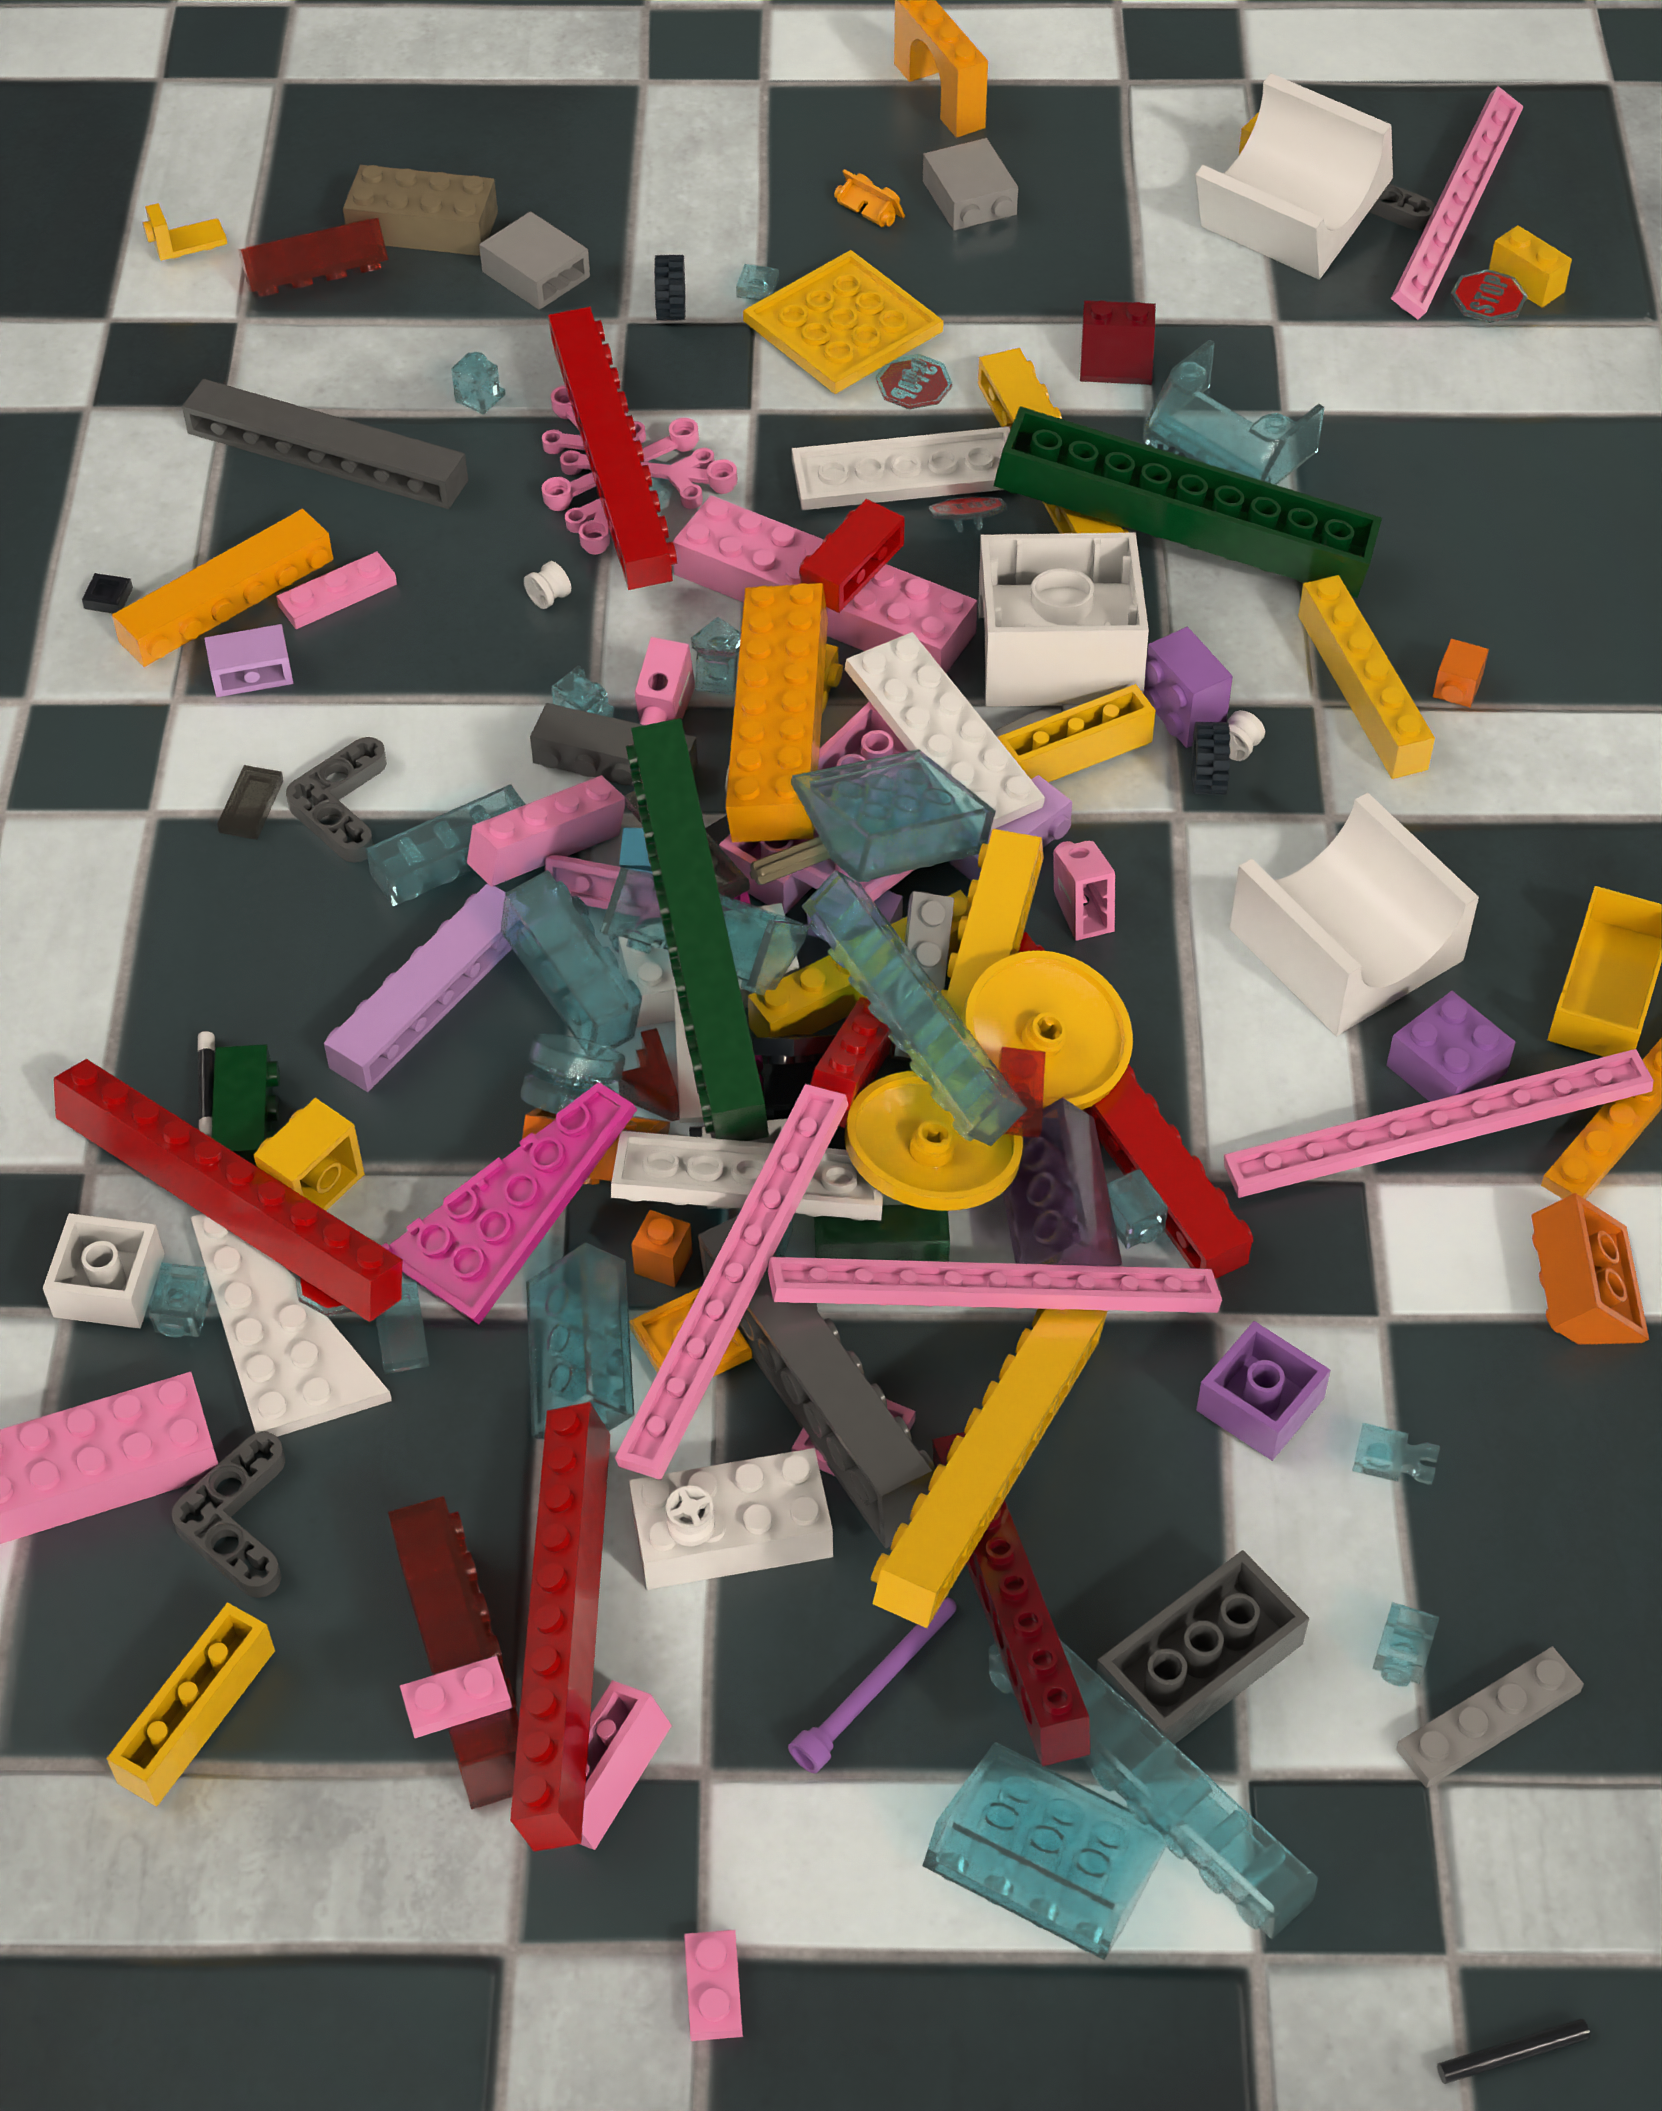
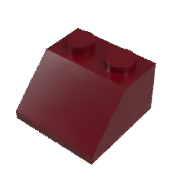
M1084 300L1080 382L1152 385L1155 303Z

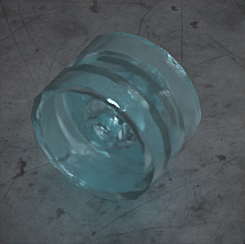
M558 1034L534 1035L529 1053V1061L538 1069L525 1073L520 1098L539 1109L557 1114L598 1082L614 1091L608 1085L621 1081L626 1060L625 1055L608 1046L586 1039Z

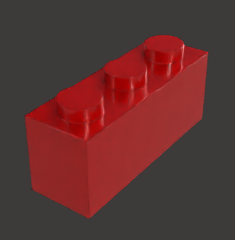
M865 499L856 510H851L847 514L844 522L833 533H829L824 538L822 545L812 555H808L803 559L799 567L801 583H823L826 607L840 613L903 547L905 517Z

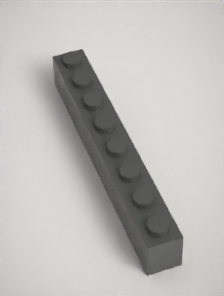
M207 379L201 380L182 405L188 434L442 508L450 509L468 482L465 453Z

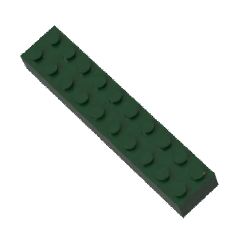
M1021 406L1018 409L1003 447L993 485L1010 493L1024 495L1043 501L1046 504L1056 505L1079 512L1085 516L1105 520L1120 527H1127L1150 534L1156 538H1163L1192 549L1215 554L1227 560L1237 561L1260 568L1266 572H1273L1295 579L1301 583L1339 575L1350 595L1354 598L1358 597L1370 566L1382 517Z
M678 718L633 727L631 731L634 744L626 745L629 767L653 875L663 931L667 942L672 974L676 985L687 1046L691 1057L696 1089L699 1095L706 1134L715 1133L716 1139L752 1141L769 1137L763 1092L682 720Z

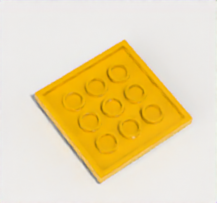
M852 250L743 310V321L834 394L943 332L944 321Z

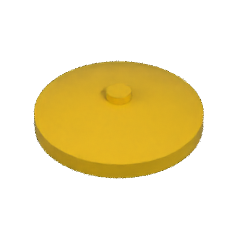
M1025 951L1000 959L988 967L977 979L965 1001L962 1011V1041L969 1061L975 1071L998 1095L1019 1107L1047 1114H1065L1080 1111L1096 1104L1116 1086L1130 1061L1133 1032L1127 1009L1119 994L1096 970L1064 954L1050 951Z
M930 1070L899 1072L885 1076L868 1085L853 1101L845 1128V1146L848 1156L858 1173L870 1185L894 1200L928 1210H963L982 1205L996 1198L1008 1188L1015 1178L1023 1150V1138L1019 1124L1013 1113L1001 1099L983 1086L966 1078Z

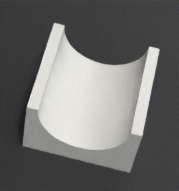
M1270 73L1263 82L1262 102L1255 126L1238 158L1224 173L1202 165L1195 175L1201 227L1320 280L1393 178L1391 124Z
M1136 532L981 535L978 612L979 618H984L986 707L1084 704L1134 684L1144 694L1149 629Z
M1367 792L1355 799L1352 811L1335 839L1314 860L1297 872L1274 880L1253 859L1239 865L1230 930L1337 1037L1462 962L1479 897Z

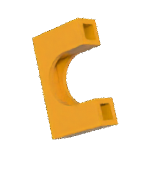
M895 0L894 65L909 82L939 72L941 82L940 119L956 138L985 129L988 60L936 0Z

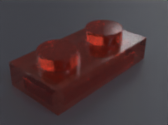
M1008 1047L1001 1048L999 1054L995 1133L1039 1138L1042 1131L1045 1052Z

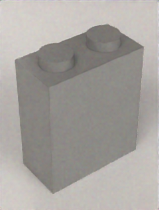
M987 138L923 153V182L953 231L1017 215L1018 186Z
M531 211L479 244L482 272L538 310L590 277L588 249Z

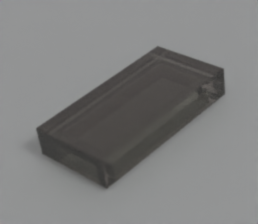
M244 765L217 823L219 833L257 840L283 784L282 772Z

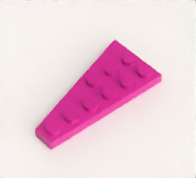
M598 1082L558 1112L556 1120L536 1135L530 1133L519 1142L520 1147L503 1160L498 1157L445 1197L443 1205L423 1220L420 1217L406 1227L408 1230L390 1245L387 1242L384 1243L382 1247L403 1259V1274L479 1325L633 1117L637 1108L633 1103Z

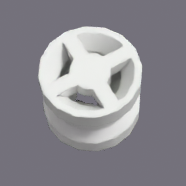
M553 561L542 565L539 573L532 572L524 578V586L530 599L542 609L553 605L555 598H563L571 592L568 576Z
M1239 710L1235 711L1227 721L1230 728L1229 758L1236 761L1245 760L1253 751V746L1258 745L1265 736V729L1261 721L1252 713Z
M691 1485L680 1487L672 1492L666 1503L669 1535L675 1542L691 1547L701 1545L709 1540L715 1528L714 1504L710 1494L698 1486ZM684 1517L691 1519L692 1523L686 1522Z

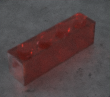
M370 218L238 249L248 290L250 292L258 291L259 297L279 293V285L292 283L293 289L313 285L312 278L326 275L327 281L347 277L346 270L360 267L361 273L381 269L380 262L388 260L378 218Z

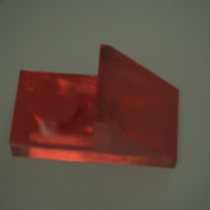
M658 1029L641 1031L642 1049L635 1050L638 1068L618 1073L619 1095L634 1105L667 1120H680L678 1092Z

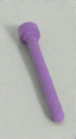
M946 1597L928 1628L917 1624L819 1728L812 1727L809 1731L802 1730L788 1745V1749L799 1765L815 1774L830 1760V1751L834 1747L832 1742L955 1613L956 1603L952 1598Z

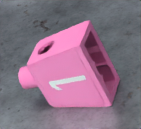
M651 637L635 690L639 722L642 725H648L678 718L682 720L695 689L689 644Z
M1070 841L1060 843L1053 852L1054 892L1075 941L1115 932L1114 869L1094 841H1084L1076 844Z

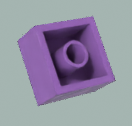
M1187 626L1148 644L1144 695L1155 708V713L1164 722L1167 731L1172 736H1176L1188 748L1192 746L1195 722L1227 723L1233 676Z
M1450 991L1393 1035L1386 1066L1431 1102L1491 1086L1508 1072L1516 1042L1455 992Z
M1253 1321L1202 1380L1196 1411L1273 1461L1325 1398L1331 1370L1256 1321Z

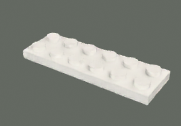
M1010 426L792 448V463L801 510L862 504L865 499L878 503L1004 490L993 485L1001 453L1010 432Z
M913 632L846 659L845 671L975 837L1043 808L1045 796Z
M621 1131L611 1183V1198H622L630 1201L669 1202L675 1205L716 1206L721 1209H742L774 1144ZM827 1148L795 1213L813 1217L833 1216L854 1220L868 1219L881 1221L883 1193L875 1189L858 1173L848 1156L847 1150Z

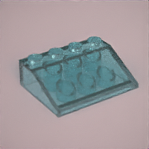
M920 749L793 775L791 780L795 792L832 861L858 883L979 854L982 843L987 844L996 812L995 809Z
M995 1742L937 1819L922 1866L944 1879L985 1898L990 1903L998 1905L1031 1922L1033 1925L1076 1945L1081 1950L1105 1960L1126 1926L1171 1839L1173 1830Z

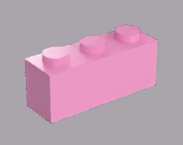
M613 1680L590 1716L581 1845L593 1850L597 1848L672 1726L651 1694Z

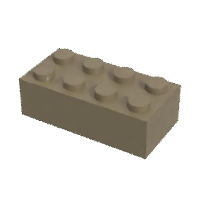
M360 165L343 207L348 242L480 256L479 244L489 238L498 213L494 178L446 174L444 172Z

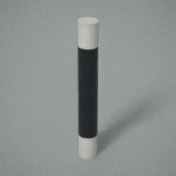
M201 1032L198 1034L199 1130L211 1137L215 1035L211 1032Z

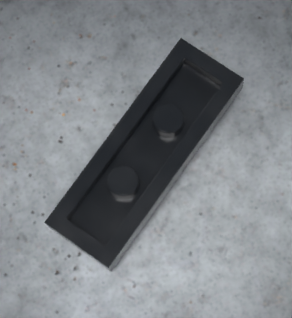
M794 1034L753 1038L754 1055L768 1056V1064L820 1061L836 1035Z

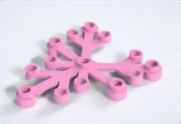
M557 387L551 393L552 409L558 417L569 419L578 429L566 387ZM679 418L669 425L668 437L642 448L644 462H641V465L649 466L651 477L668 479L680 493L682 506L688 509H695L703 503L701 487L692 482L709 484L715 492L726 494L731 492L737 484V468L729 460L721 459L715 461L714 452L708 448H699L692 455L671 465L650 463L649 461L674 449L687 452L695 448L699 441L697 423L690 418ZM634 421L636 437L633 440H640L642 444L646 440L645 426L641 422ZM548 430L542 435L543 449L548 454H558L564 448L585 450L580 435L565 434L559 430ZM570 450L560 456L561 470L567 475H576L583 469L591 470L587 455ZM592 472L571 482L563 477H553L546 480L542 485L544 503L553 511L567 509L574 496L596 487ZM600 498L580 508H572L565 513L566 528L570 532L579 533L580 544L583 549L593 555L601 554L607 549L610 544V534Z

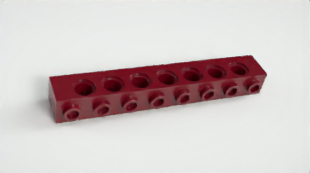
M964 1432L932 1439L935 1469L939 1464L944 1466L948 1464L946 1460L950 1447L957 1435L965 1437L966 1434ZM1004 1500L966 1564L1041 1766H1046L1090 1755V1719Z

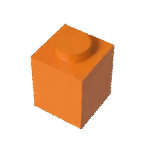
M1451 639L1438 670L1433 697L1471 708L1484 674L1489 649Z
M649 1210L631 1244L634 1274L675 1288L693 1253L691 1223Z

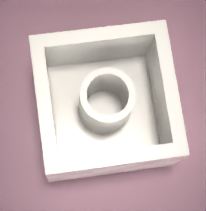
M69 1213L43 1286V1291L53 1317L141 1328L165 1255L156 1224Z

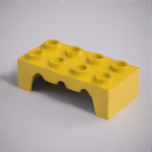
M1598 886L1594 887L1547 1041L1603 1057L1636 1049L1662 963V904Z

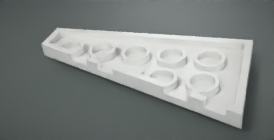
M199 1214L190 1217L255 1433L268 1432L278 1437L392 1401L390 1391L314 1301L302 1295L300 1283L286 1267L206 1215Z

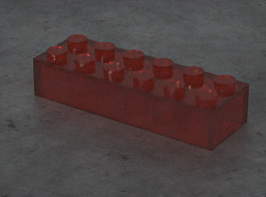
M444 1496L390 1511L388 1515L398 1558L432 1676L494 1656L498 1658L512 1708L450 1727L448 1731L471 1810L510 1798L513 1794L519 1719L515 1708L516 1701L510 1680L505 1676L502 1665L503 1658L497 1637L492 1633L489 1622L491 1621L484 1595L480 1593L477 1582L478 1576L471 1552L467 1550L465 1533L459 1512L449 1513Z

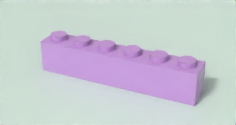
M488 883L477 894H472L466 900L464 906L450 920H446L440 925L437 933L427 943L416 948L410 959L397 972L391 973L385 979L383 985L369 999L363 1000L357 1006L354 1014L340 1027H336L330 1032L324 1042L329 1068L361 1089L369 1092L530 931L527 905L496 886L491 887Z

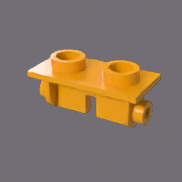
M845 169L842 171L847 182L844 186L839 185L834 192V197L837 198L838 204L855 213H858L863 205L867 204L861 212L862 216L881 227L891 226L895 221V214L901 218L905 217L899 203L900 198L894 191L887 187H884L882 190L861 173L855 175Z

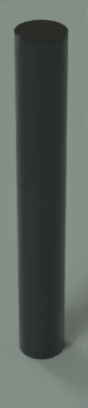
M1581 2018L1438 2063V2074L1443 2084H1448L1590 2039V2031L1586 2021Z

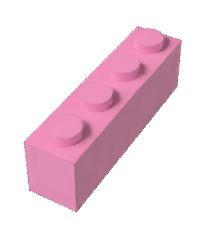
M601 775L472 825L467 864L492 887L544 866L548 856L555 854L567 857L619 836L626 797Z

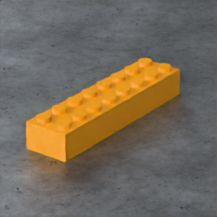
M823 583L745 588L725 807L732 843L814 838L828 626Z

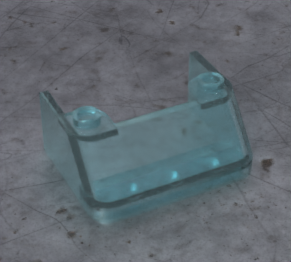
M1209 339L1172 368L1144 422L1143 441L1146 445L1151 444L1154 448H1157V444H1164V450H1168L1172 446L1176 448L1175 454L1183 452L1187 458L1277 485L1318 451L1325 407L1321 404L1316 405L1297 422L1279 413L1264 415L1255 423L1247 420L1203 393L1210 387L1215 342Z
M621 867L600 933L627 938V947L650 954L652 947L668 950L652 872ZM719 893L737 977L742 980L740 987L760 995H765L766 989L776 990L804 944L810 926Z

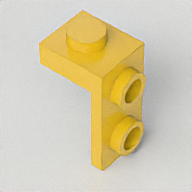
M159 203L145 206L148 221L142 222L147 242L154 243L160 261L178 258L182 255L203 250H211L227 244L226 235L217 218L168 230Z

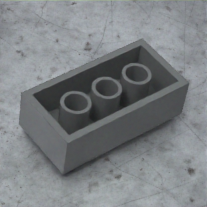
M1242 1550L1100 1657L1097 1661L1094 1686L1160 1756L1302 1646L1309 1617Z

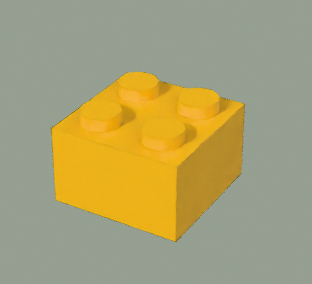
M316 1097L305 1108L297 1110L291 1116L289 1122L273 1137L265 1139L257 1152L253 1154L256 1166L326 1211L365 1175L354 1124Z

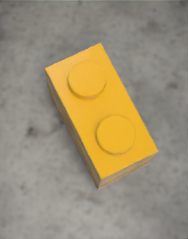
M1517 225L1495 240L1489 272L1511 278L1525 298L1543 308L1565 292L1572 258ZM1491 275L1498 281H1501L1499 277Z

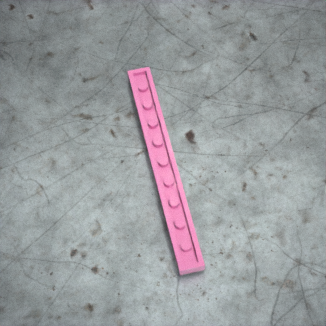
M1499 86L1489 95L1391 297V300L1397 303L1400 308L1407 311L1417 320L1427 312L1524 107Z
M1634 1049L1224 1154V1166L1238 1198L1652 1092L1654 1080L1638 1051Z
M807 1084L804 1085L615 1456L619 1467L656 1479H662L769 1265L770 1257H773L848 1107L846 1094Z
M770 1257L767 1270L773 1302L1218 1313L1222 1301L1212 1269Z

